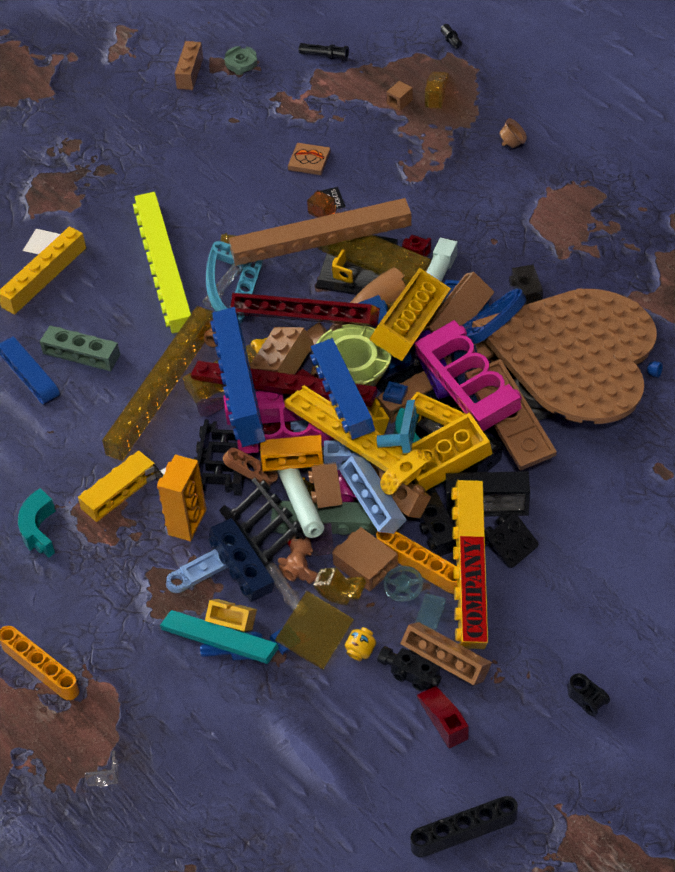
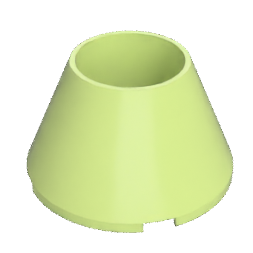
M342 325L340 329L334 331L331 329L324 333L316 343L318 344L333 338L355 384L376 386L390 365L392 358L390 353L369 340L375 328L367 325Z

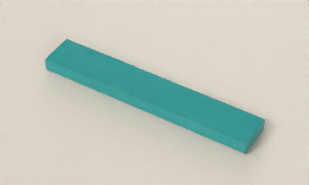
M173 610L168 613L160 624L161 629L266 664L270 662L279 649L278 644Z

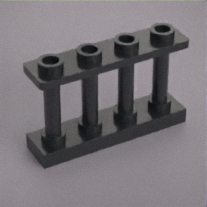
M254 477L252 481L257 488L236 509H230L224 505L219 511L226 520L230 518L234 520L265 568L272 572L277 567L272 560L274 555L295 535L303 540L306 536L302 532L300 523L296 520L293 521L291 518L293 514L285 506H281L282 500L275 493L272 494L269 491L271 489L270 485L265 480L260 481ZM263 494L268 502L247 522H243L240 519L242 517L241 514ZM274 508L279 515L257 536H253L251 533L252 527ZM285 521L290 529L268 550H264L262 547L263 541Z

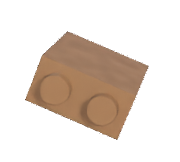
M362 527L352 532L347 540L341 545H337L332 552L333 564L368 591L374 589L398 566V554Z

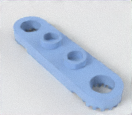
M214 549L185 564L180 569L169 573L166 579V587L173 593H180L228 567L220 561L218 552ZM180 579L182 584L179 586L173 585L171 580Z

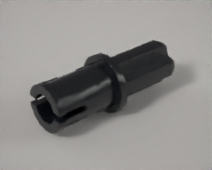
M449 24L442 25V30L440 31L445 36L446 41L450 42L457 49L459 46H462V41L458 38L457 32L452 30Z

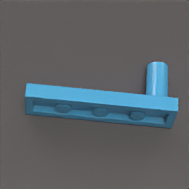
M407 400L400 434L377 435L378 448L402 446L403 453L411 452L417 423L415 400Z

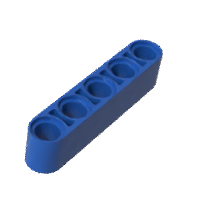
M14 336L0 343V356L42 405L60 396L56 384Z

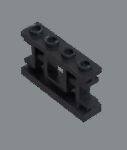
M205 419L204 425L200 426L199 430L201 440L200 442L197 441L196 445L198 455L194 457V460H198L203 491H206L207 483L225 484L226 493H230V490H233L234 495L242 496L245 476L227 467L224 461L212 460L213 452L226 453L231 448H237V443L228 442V440L237 441L234 431L218 429L217 421L209 424V419ZM210 432L212 439L220 440V442L209 441ZM204 463L206 470L214 471V473H203ZM222 471L234 472L233 481L231 480V474H222Z

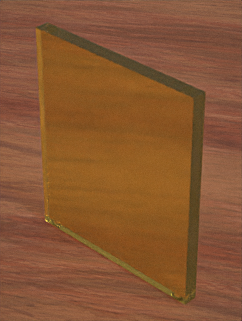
M306 591L275 641L323 670L354 619Z

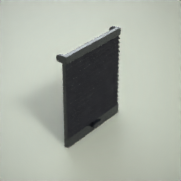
M370 235L330 244L315 287L317 289L357 295L367 284L389 270L395 249L398 247V239ZM342 249L345 250L346 262L343 267L352 270V283L333 278L332 262L335 257H338ZM340 272L343 277H348L346 273Z

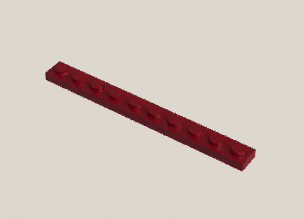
M197 361L190 374L192 380L223 384L220 373L224 372L220 371L218 363ZM250 368L254 388L257 390L292 395L297 390L300 391L302 386L305 385L320 396L330 400L328 396L330 392H326L322 384L324 379ZM355 384L365 405L372 407L378 393L377 387Z

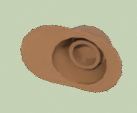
M511 118L507 119L499 132L503 140L502 146L508 145L511 148H516L520 144H524L527 139L524 129Z

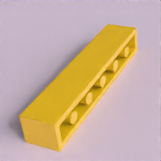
M69 226L0 289L1 308L14 315L86 249L83 233Z

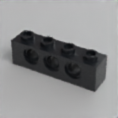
M432 487L425 491L431 498L421 518L415 519H418L420 522L421 533L423 535L426 534L428 538L427 544L431 551L434 550L436 555L443 556L452 553L453 547H456V539L452 538V530L455 526L435 487Z

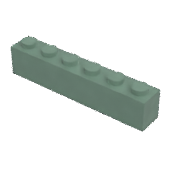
M282 501L280 503L281 506H285L293 514L291 517L293 521L299 522L291 502ZM342 502V505L318 508L317 503L314 504L324 525L322 535H347L357 531L360 527L371 535H376L377 529L360 502ZM272 508L271 522L279 515L274 508ZM284 521L273 532L284 534L290 528Z

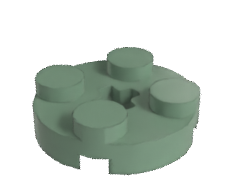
M236 46L229 49L225 54V66L229 70L234 71L236 75H242L244 72L257 67L256 51L250 47L241 49V46Z

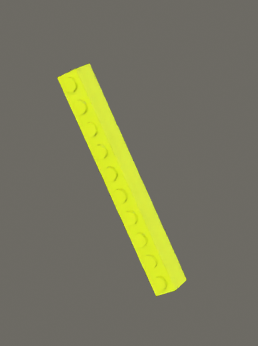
M150 192L134 196L135 203L133 204L134 213L138 214L136 216L138 226H142L139 230L141 238H145L143 240L144 249L149 251L146 252L148 263L152 262L149 265L151 274L156 276L153 277L155 288L159 287V290H157L158 299L163 301L160 305L162 314L166 313V316H164L166 327L170 326L171 333L194 329L192 316L156 193Z

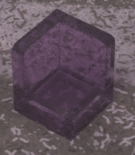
M324 523L323 533L318 537L312 538L313 556L332 554L334 548L331 523Z

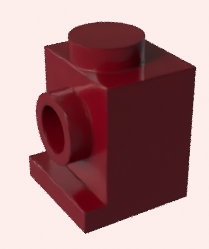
M411 235L409 239L405 238L402 243L404 257L424 263L431 253V238L424 239L415 235Z

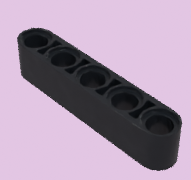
M503 796L419 827L411 833V851L417 857H426L512 825L517 820V801L511 796ZM503 809H510V810H512V811L507 813V812H504V811H502V810H503ZM486 816V817H489V818H491V819L485 821V820H482L481 818ZM465 824V825H468L469 827L463 829V828H461V827H459V826ZM444 832L448 835L441 837L438 834ZM422 840L426 843L423 845H419L416 842Z

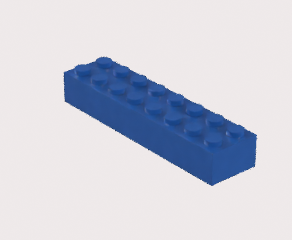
M235 307L212 312L213 321H210L212 331L216 332L213 334L215 345H217L215 347L217 356L220 358L218 360L220 371L224 372L220 373L223 385H227L223 389L226 399H229L226 401L228 411L232 412V414H229L231 426H236L233 429L235 438L240 440L242 447L265 442L266 439L244 336Z

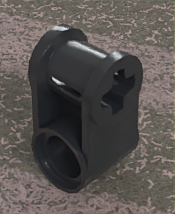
M577 673L571 676L568 696L581 706L587 714L595 716L600 707L610 702L607 692L598 687L586 675ZM574 686H580L582 689H577Z

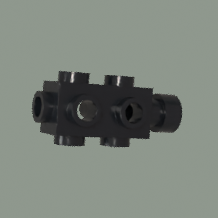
M384 646L378 655V662L384 665H391V673H393L396 680L400 682L407 680L418 691L428 690L435 686L438 687L441 682L440 666L419 656L412 650L401 648L399 653L396 654L393 652V649Z

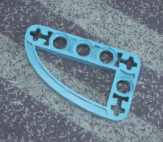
M216 241L212 245L207 261L206 288L212 307L215 311L227 309V307L221 301L216 288V259L234 266L235 264L230 251V245L222 241ZM263 260L255 261L254 268L251 267L252 262L237 265V267L243 270L235 293H253ZM245 274H252L254 278H248ZM240 287H247L249 291L245 292ZM238 315L240 324L243 322L245 315Z

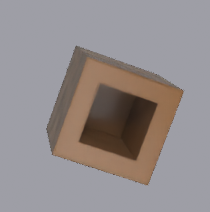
M398 81L387 91V105L399 111L413 101V88L401 81Z

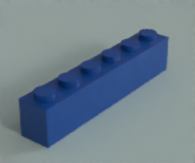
M333 338L310 346L313 353L310 355L313 366H318L316 368L319 379H324L322 381L323 387L326 392H330L328 396L332 406H337L335 411L338 419H343L341 424L345 433L349 432L353 440L375 431L372 417Z

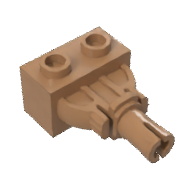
M336 462L311 466L312 471H308L309 482L314 483L315 491L311 492L313 503H317L318 508L342 505Z

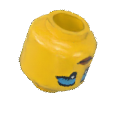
M364 627L361 630H352L345 642L346 654L357 661L368 659L376 646V639L372 636L373 632Z

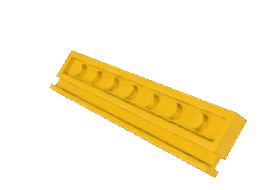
M305 385L302 386L300 391L297 390L284 401L287 409L385 472L408 454L403 453L401 446L378 448L377 435L382 434L376 430L352 440L349 432L345 433L341 422L343 419H338L335 411L337 406H332L330 401ZM405 463L400 469L403 472H408L412 469V465ZM423 466L403 483L408 485L420 474L421 470L426 469V466Z

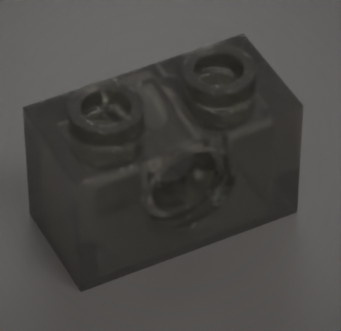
M534 264L512 268V276H509V283L514 289L522 290L526 298L524 305L542 300L543 289Z

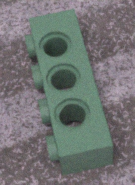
M49 326L40 340L43 354L107 371L112 370L120 356L117 342L82 334L77 331L66 330L61 327Z

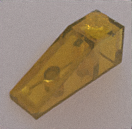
M432 72L425 88V107L442 108L449 73Z

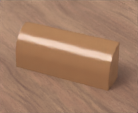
M475 272L466 273L437 309L424 330L429 329L432 333L453 320L459 326L465 324L480 312L494 294V291Z

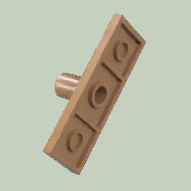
M499 359L489 363L490 371L498 372L502 375L505 386L509 384L514 390L517 389L522 397V409L493 425L519 470L521 471L555 457L557 454L556 449L502 360ZM476 368L466 372V380L478 375L483 369ZM487 386L474 394L480 401L496 392L499 388Z

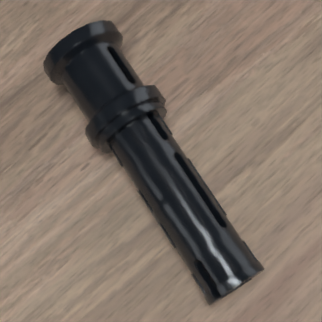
M300 43L299 53L328 56L330 59L341 58L347 61L349 47H338L335 44L322 46Z

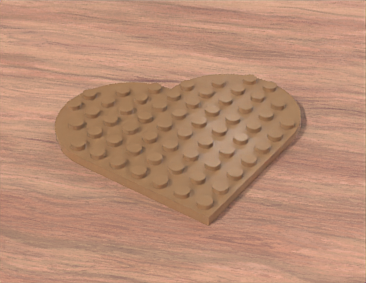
M578 288L523 305L507 323L483 341L545 409L553 414L558 412L565 415V419L582 423V420L594 421V424H604L625 418L641 402L644 392V379L637 364L644 361L653 350L657 331L651 316L637 302L606 290ZM498 314L475 320L472 323V327H483Z

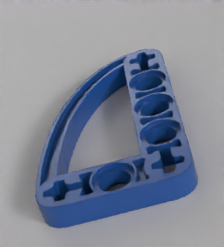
M514 289L506 293L462 325L467 332L466 336L472 340L473 344L480 343L488 338L523 307L526 298L522 290ZM498 314L483 327H472L473 321Z

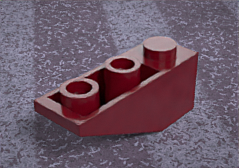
M437 686L417 695L419 702L449 749L469 739V726L458 708Z

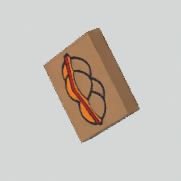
M297 143L289 161L288 170L322 175L331 153L330 147Z

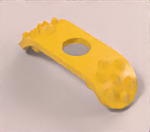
M414 449L384 473L380 481L382 491L387 495L396 493L403 482L423 466L425 467L427 464L433 463L434 459L430 456V453H426L424 449ZM405 463L412 465V469L408 472H403L400 469Z

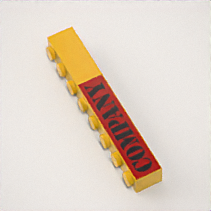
M458 480L456 486L452 487L451 499L455 500V507L452 508V520L456 521V527H453L452 538L456 539V547H453V559H457V567H454L453 571L454 580H457V587L454 588V600H458V608L455 607L454 613L455 621H458V628L455 629V641H459V644L467 649H485L488 644L483 481Z

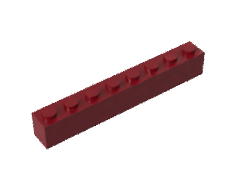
M232 293L230 308L235 307L238 315L344 325L361 324L370 327L378 326L380 308L372 304Z

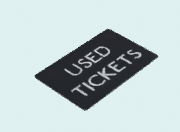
M338 187L319 191L326 211L346 207Z

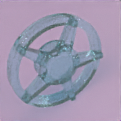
M399 566L386 574L383 582L384 590L391 599L409 601L415 599L421 593L423 579L416 569L408 566ZM402 571V575L396 579H389L394 573ZM405 571L415 574L418 578L411 580L409 576L405 575ZM387 583L395 585L396 590L393 593L387 588ZM420 583L418 589L413 593L411 591L412 585ZM400 592H406L409 596H397V595H398Z

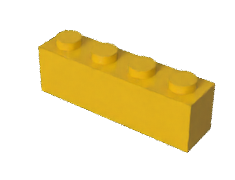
M138 450L78 496L81 510L95 522H98L147 484L146 478L155 474V477L157 476L155 463ZM154 466V472L145 475V470Z

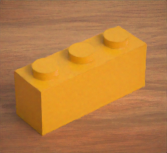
M321 435L269 439L261 442L260 456L263 471L306 468L324 464Z

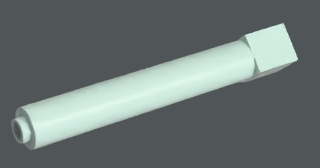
M440 238L433 251V259L426 272L441 282L447 270L451 269L457 256V241Z
M299 469L277 470L305 536L309 538L318 537L323 533L324 525Z

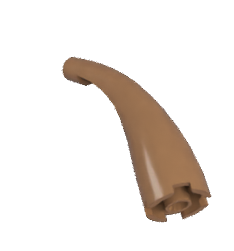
M395 267L387 270L367 284L350 303H359L379 295L381 300L386 302L389 311L406 287L402 280L404 275ZM332 324L329 330L340 329L344 324ZM312 366L310 374L319 378L316 366Z

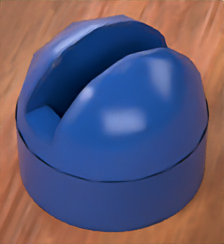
M650 362L647 366L648 374L658 378L661 376L662 362Z

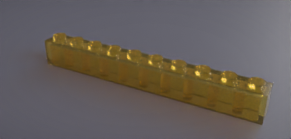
M199 306L194 309L103 438L102 442L107 456L121 461L127 456L205 343L204 334L211 328L210 321H213L212 312L214 311Z

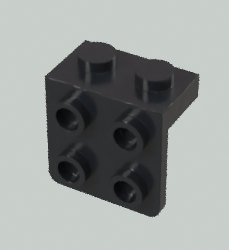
M516 512L507 516L502 514L495 520L496 525L493 527L488 526L484 529L485 545L490 543L508 568L515 567L539 546L538 541Z

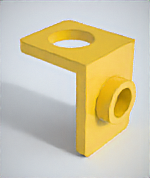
M342 249L338 257H335L332 262L333 278L352 283V270L343 267L346 262L345 250ZM340 272L346 273L348 277H343Z

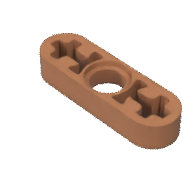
M231 448L223 455V461L227 467L250 479L255 477L260 481L265 480L271 486L278 478L276 470L263 471L260 460L237 448ZM247 463L253 466L254 471L248 469Z

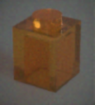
M319 190L307 200L308 213L317 218L332 215L336 211L335 198Z

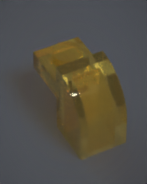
M337 567L320 569L313 586L327 600L347 605L349 599H360L367 581L363 577L345 578Z

